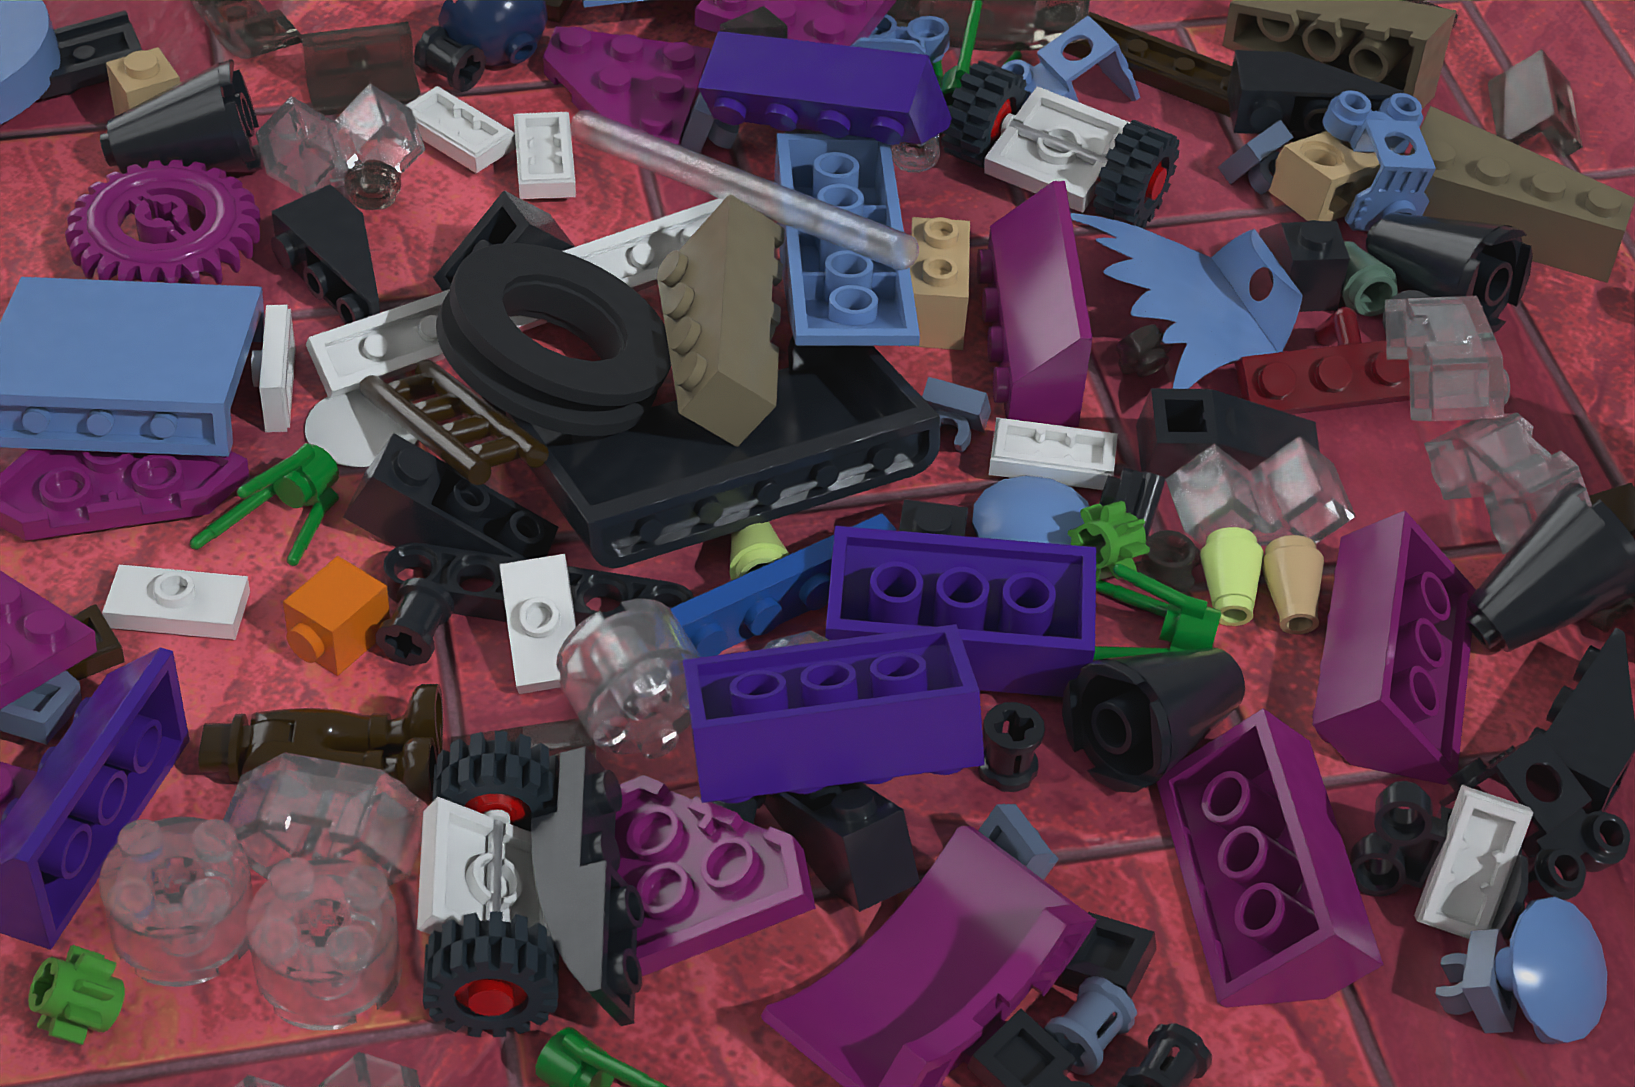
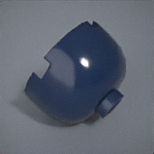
M446 0L438 17L439 26L446 30L451 39L464 46L473 44L483 49L486 57L485 66H504L510 63L518 64L527 60L535 52L537 43L541 39L548 20L545 0H457L455 4L452 0Z

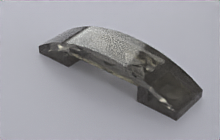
M190 0L217 40L228 51L239 58L249 59L302 43L300 32L279 9L268 12L258 0Z
M897 0L887 15L896 20L897 27H907L912 20L922 16L942 18L949 25V47L961 48L973 0ZM982 0L980 21L973 50L998 52L1039 50L1087 17L1091 0ZM1083 39L1074 40V41L1070 42L1069 44L1074 43V42H1077V41H1080V40H1083Z

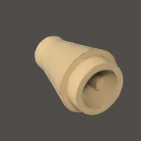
M1300 535L1283 536L1271 541L1265 548V556L1262 559L1261 567L1279 615L1280 628L1289 634H1305L1313 631L1319 625L1318 605L1324 557L1316 549L1313 540Z

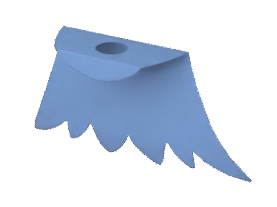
M1071 213L1073 221L1090 225L1115 237L1096 238L1098 243L1132 258L1131 260L1112 264L1103 271L1105 275L1113 279L1150 289V291L1145 292L1135 302L1130 314L1134 317L1156 318L1175 322L1164 333L1162 342L1165 344L1186 343L1187 345L1182 353L1172 389H1189L1203 376L1225 364L1238 361L1241 357L1283 351L1295 325L1303 295L1255 229L1234 238L1215 255L1209 257L1131 224L1099 216ZM1266 267L1273 274V287L1270 294L1264 300L1256 301L1250 295V280L1258 269Z

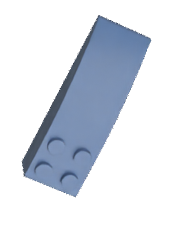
M777 133L774 198L777 224L785 228L784 243L779 247L780 260L783 263L782 276L787 310L795 344L806 346H919L920 332L891 145L881 143L874 138L850 135L844 138H834L825 134Z

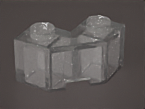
M369 84L335 121L295 97L290 96L255 133L267 175L304 196L329 184L334 188L365 184L367 190L389 187L426 150L412 109L372 84Z
M1477 296L1385 300L1387 360L1409 359L1411 420L1455 421L1504 418V405L1508 402L1510 396V379L1507 371L1503 368V355Z
M1517 412L1479 417L1424 443L1431 462L1432 476L1439 486L1444 500L1483 497L1490 516L1491 530L1499 542L1502 554H1507L1561 489L1571 482L1585 487L1579 466L1562 451L1551 455L1531 437L1534 426ZM1586 489L1577 497L1590 507L1592 504Z
M1300 436L1251 471L1213 444L1166 478L1184 533L1203 547L1206 545V539L1209 534L1226 527H1239L1251 531L1256 536L1257 543L1260 546H1267L1271 541L1288 535L1305 536L1317 544L1356 517L1334 463Z
M283 753L241 776L214 842L266 880L312 859L365 898L410 877L421 847L423 811L428 805L411 793L402 782L392 778L383 770Z

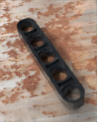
M406 543L397 546L385 557L383 566L385 585H387L388 596L396 602V593L403 583V580L399 579L397 575L404 569L420 567L430 572V575L425 579L441 585L450 593L454 601V611L452 614L507 622L499 564L527 559L425 543ZM568 566L578 634L663 646V622L651 617L650 612L663 606L675 607L695 598L689 589L674 582ZM472 577H483L493 582L491 587L480 592H470L460 587L463 581ZM597 597H610L620 603L617 608L608 612H597L586 606L587 602Z

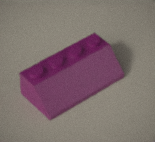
M1053 181L990 226L988 249H979L977 254L978 284H987L988 286L983 288L982 317L983 322H993V327L988 329L987 352L989 362H998L999 367L994 368L993 372L994 402L1004 403L1006 419L1065 427H1079L1092 345V333L1065 181Z
M1405 510L1344 535L1340 539L1312 725L1322 740L1330 743L1350 765L1447 785L1449 783L1446 780L1458 771L1472 639V632L1467 626L1465 619L1472 614L1467 601L1475 593L1476 589Z
M1263 708L1179 761L1157 782L1219 1004L1229 1008L1325 999L1383 966L1323 779L1308 739Z

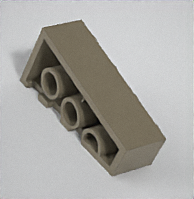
M1233 0L1229 7L1222 46L1234 51L1291 52L1403 90L1404 93L1415 97L1421 103L1423 109L1435 97L1457 10L1403 0Z
M1430 106L1420 130L1436 170L1424 191L1429 199V203L1422 216L1516 227L1523 230L1527 235L1521 237L1522 243L1532 246V261L1608 283L1635 203L1634 197ZM1412 147L1409 155L1415 153L1414 147Z
M729 194L679 251L673 250L664 258L658 269L657 281L679 413L738 447L776 407L779 347L770 341L775 333L776 326L780 324L781 307L772 302V285L776 286L782 281L783 263L774 258V247L778 249L784 243L785 228L732 194Z

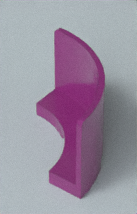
M961 826L955 830L939 857L916 888L893 915L858 950L809 987L781 1001L766 1005L761 1018L843 1087H944L942 1083L946 1076L961 1063L965 1062L968 1065L972 1055L1006 1023L1007 1017L1022 1002L1032 988L1043 997L1076 954L1097 920L972 826Z

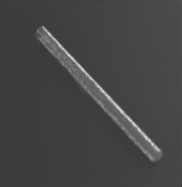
M589 110L578 112L571 121V136L577 142L724 200L729 194H732L769 219L896 270L910 268L918 258L919 245L917 240L913 236Z

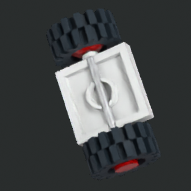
M982 60L978 61V64L974 63L970 66L969 74L964 73L960 79V89L955 88L952 94L954 102L952 106H948L952 120L949 128L942 132L945 134L941 139L945 153L984 168V173L1035 194L1053 181H1065L1069 207L1082 213L1095 194H1097L1093 205L1096 207L1095 212L1098 215L1143 229L1146 227L1147 221L1150 222L1154 218L1155 208L1159 210L1163 202L1162 196L1164 192H1168L1171 185L1168 183L1170 176L1174 175L1176 170L1174 162L1179 157V150L1177 148L1180 144L1179 139H1176L1177 136L1137 120H1131L1130 123L1038 86L1024 105H1021L1027 98V90H1024L1027 83L1023 76Z
M495 731V740L487 741L483 732L474 733L470 736V745H467L459 738L450 743V752L442 750L437 757V764L434 765L433 802L423 811L417 930L431 934L429 936V944H426L423 1004L425 1009H430L429 1016L435 1022L446 1019L445 1028L453 1032H457L463 1025L468 1026V1036L481 1037L483 1029L493 1030V1037H506L507 1028L513 1027L518 1034L530 1031V1021L539 1026L548 1021V1012L555 1013L559 999V951L553 943L542 915L535 886L531 854V818L557 812L559 761L556 755L549 756V747L542 742L531 748V737L519 734L515 742L507 741L508 731Z

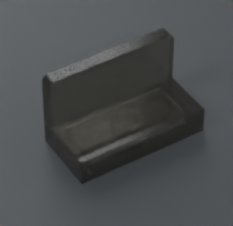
M409 22L300 34L305 80L314 116L320 117L401 107L421 96L414 70L412 33Z
M1542 49L1488 82L1497 136L1519 145L1542 132L1564 158L1583 148L1570 81Z

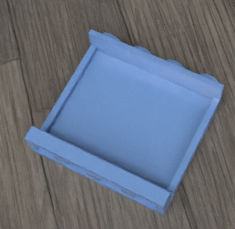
M21 277L0 321V447L229 457L233 445L230 409L252 342H263L265 316L262 287Z

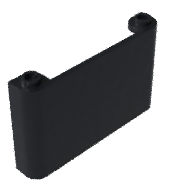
M793 335L788 345L789 367L778 370L776 407L738 447L681 415L678 410L677 400L651 407L645 418L635 427L607 436L564 434L533 425L506 412V416L548 448L549 456L547 461L540 467H529L594 559L600 565L608 568L628 566L743 530L753 524L765 523L915 476L926 470L933 463L940 449V415L874 346L796 345Z

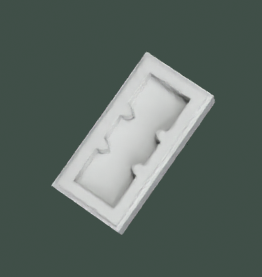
M438 86L398 110L400 127L475 173L480 172L516 148L515 132Z
M569 112L514 114L519 198L576 197Z
M266 305L263 349L252 351L253 386L260 389L265 432H287L291 422L296 347L291 309H288V305Z
M996 418L989 475L1008 478L1020 476L1043 477L1053 479L1067 486L1103 490L1108 475H1114L1118 434Z
M565 554L499 564L518 693L524 694L584 684Z
M119 564L102 614L110 628L236 640L250 594L248 576Z
M1461 785L1448 821L1447 838L1429 873L1414 914L1418 922L1468 939L1470 938L1471 931L1491 929L1533 815L1530 807Z

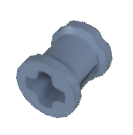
M1092 976L1086 978L1080 985L1077 1001L1063 1017L1052 1018L1046 1024L1044 1030L1076 1058L1070 1071L1080 1075H1090L1103 1062V1050L1116 1034L1128 1033L1134 1026L1137 1009L1132 999L1122 988L1112 984L1103 977Z

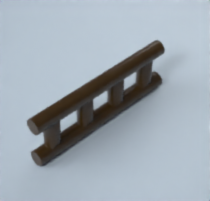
M431 360L421 361L417 365L415 375L385 383L378 376L369 375L360 384V392L365 398L474 485H482L489 480L492 471L491 467L520 458L529 466L536 468L542 466L548 459L549 451L543 443ZM434 394L438 395V397L421 401L416 404L411 403V401L425 398ZM460 415L467 417L441 426L438 424V422ZM489 436L495 439L470 448L464 445Z

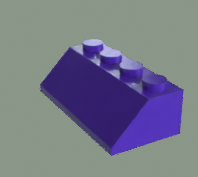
M718 31L698 85V89L713 118L730 125H740L746 122L769 125L774 129L786 132L802 129L822 132L834 138H844L850 135L874 138L884 144L896 145L900 142L923 144L948 129L952 120L930 58L925 54Z
M835 526L825 641L957 624L979 690L1063 697L1064 689L1068 682L1077 678L1081 672L1079 669L1093 662L1096 622V547Z
M957 624L682 660L702 803L713 801L740 803L751 799L753 796L788 791L797 794H808L826 786L856 782L872 785L882 784L894 777L923 773L950 775L961 771L963 768L985 765L980 691Z
M160 647L108 673L94 694L81 701L76 709L72 725L58 745L50 747L44 753L36 776L22 796L13 799L6 807L0 823L1 934L49 950L53 948L189 743L190 738L173 651Z

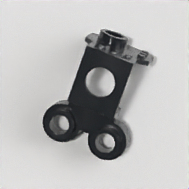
M1542 732L1523 744L1521 743L1517 747L1511 746L1498 756H1495L1488 761V766L1481 757H1478L1446 780L1454 791L1439 801L1441 806L1445 807L1457 799L1461 785L1474 788L1497 773L1519 804L1530 807L1533 811L1531 820L1537 829L1527 835L1522 842V849L1528 856L1527 894L1532 900L1557 897L1567 901L1578 895L1582 890L1586 871H1603L1621 861L1627 854L1630 832L1625 822L1618 816L1603 811L1586 814L1582 807L1592 799ZM1530 766H1544L1555 775L1559 784V793L1555 801L1543 802L1531 794L1526 785L1525 778ZM1600 833H1601L1602 836L1604 837L1606 843H1605V842L1603 841V839L1601 838ZM1555 866L1560 871L1563 879L1557 874Z
M1398 781L1385 788L1378 795L1375 803L1374 825L1377 832L1365 835L1351 850L1350 864L1359 891L1367 895L1381 897L1396 893L1404 884L1422 889L1447 838L1448 821L1453 809L1441 806L1436 817L1433 816L1431 798L1420 786L1413 782ZM1398 807H1409V809H1401ZM1522 845L1491 929H1499L1504 940L1507 941L1511 939L1519 915L1525 910L1524 899L1528 893V857L1522 855Z

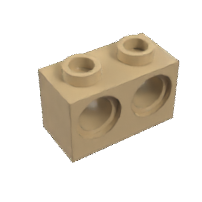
M1328 131L1284 145L1275 162L1276 171L1269 192L1307 221H1333L1346 216L1356 194L1371 187L1381 166L1375 152L1353 151L1350 142L1337 139Z
M912 217L908 261L920 342L919 346L910 347L963 350L969 298L970 221L951 220L943 217Z

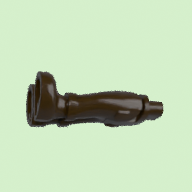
M421 684L417 686L410 697L407 711L403 716L391 719L389 713L363 715L337 709L294 708L255 712L252 714L250 725L246 714H235L232 723H205L198 754L200 772H229L231 782L249 783L256 781L277 790H292L295 788L366 791V794L385 795L387 788L402 792L407 798L414 801H433L434 765L437 764V757L443 750V701L441 687L439 684Z

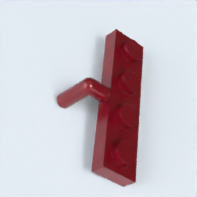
M1341 307L1336 310L1315 330L1316 341L1322 346L1330 347L1244 356L1235 363L1242 399L1292 415L1467 394L1477 388L1466 331L1362 343L1357 315L1349 307ZM1337 341L1338 346H1331Z

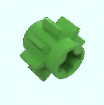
M1124 501L1115 502L1104 507L1099 503L1081 509V518L1085 524L1068 530V535L1071 537V545L1096 547V581L1114 576L1117 580L1121 579L1113 572L1116 564H1123L1137 571L1136 564L1132 558L1150 552V548L1146 545V533L1143 527L1145 520L1138 519L1133 514L1127 513Z
M75 945L70 946L66 961L55 957L47 958L40 965L33 978L28 997L31 1011L42 1014L37 1027L49 1031V1036L78 1045H83L88 1029L100 1033L107 1031L116 1021L125 995L123 981L111 976L116 968V962L105 959L102 954Z

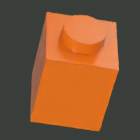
M336 556L283 601L287 628L286 638L293 652L302 660L308 663L316 662L336 676H339L376 643L375 634L383 621L390 619L387 585L340 556Z

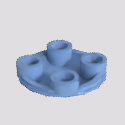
M1035 476L1008 478L983 491L974 503L972 526L977 535L976 537L1071 545V537L1068 535V530L1085 524L1081 518L1080 510L1090 505L1072 487L1050 478Z
M1557 897L1531 900L1526 905L1525 910L1519 915L1510 939V947L1500 949L1496 955V978L1505 990L1514 991V995L1525 1017L1533 1025L1537 1037L1543 1043L1560 1044L1583 1039L1599 1023L1606 1002L1607 968L1602 944L1588 918L1574 904Z

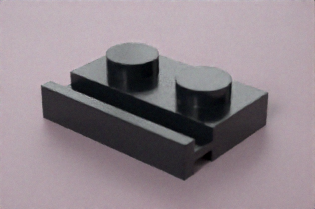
M126 10L54 29L61 54L59 69L53 70L49 77L51 85L41 96V99L55 95H69L80 88L109 81L106 62L126 57L132 52L142 50Z

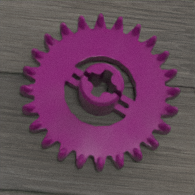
M157 160L150 161L148 167L143 169L137 164L127 166L128 173L121 174L117 171L106 175L107 183L95 182L88 187L89 194L81 195L75 201V209L67 216L68 228L66 229L65 237L70 248L72 261L75 265L82 266L83 273L87 279L93 278L97 268L99 280H111L112 277L118 275V281H136L139 279L142 282L163 280L164 283H178L179 278L184 277L191 284H201L199 273L205 271L212 274L214 281L220 285L223 278L221 262L228 263L232 271L238 273L240 270L238 250L242 252L246 259H251L253 256V244H257L260 240L259 226L261 217L260 210L255 205L254 195L249 190L244 189L242 182L237 178L231 176L226 178V172L219 168H212L206 171L205 164L193 162L190 166L185 167L182 160H171L168 166H163ZM186 204L197 208L205 216L202 225L196 231L190 227ZM131 213L135 215L139 241L126 235L120 228L125 218Z

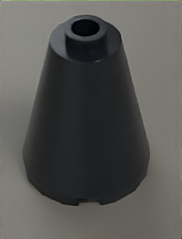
M232 59L219 62L108 120L107 133L100 134V143L107 164L110 167L117 165L122 174L128 173L127 166L137 164L143 169L148 167L150 161L157 160L163 166H168L171 160H182L185 167L190 166L193 162L205 164L206 171L212 168H219L226 173L262 170L265 166L263 143L252 146L251 137L255 134L254 128H258L259 124L243 75L240 70L234 71L235 62Z
M1390 213L1375 222L1370 228L1365 242L1368 253L1394 271L1399 286L1406 291L1416 290L1430 295L1438 304L1442 318L1458 330L1466 331V335L1474 338H1487L1500 330L1506 323V321L1498 317L1507 303L1518 306L1530 277L1533 258L1532 246L1522 243L1521 237L1527 236L1526 233L1516 227Z
M1571 482L1557 493L1467 601L1472 614L1465 619V622L1473 635L1488 650L1497 645L1505 652H1510L1635 596V539L1624 524L1601 500H1598L1589 507L1577 497L1587 489L1581 484Z
M1219 648L1100 659L1079 669L1081 672L1077 678L1068 682L1063 693L1062 717L1067 739L1073 751L1077 752L1083 749L1095 767L1087 770L1092 777L1116 792L1135 793L1158 782L1241 704L1245 694V681L1241 668L1234 658Z

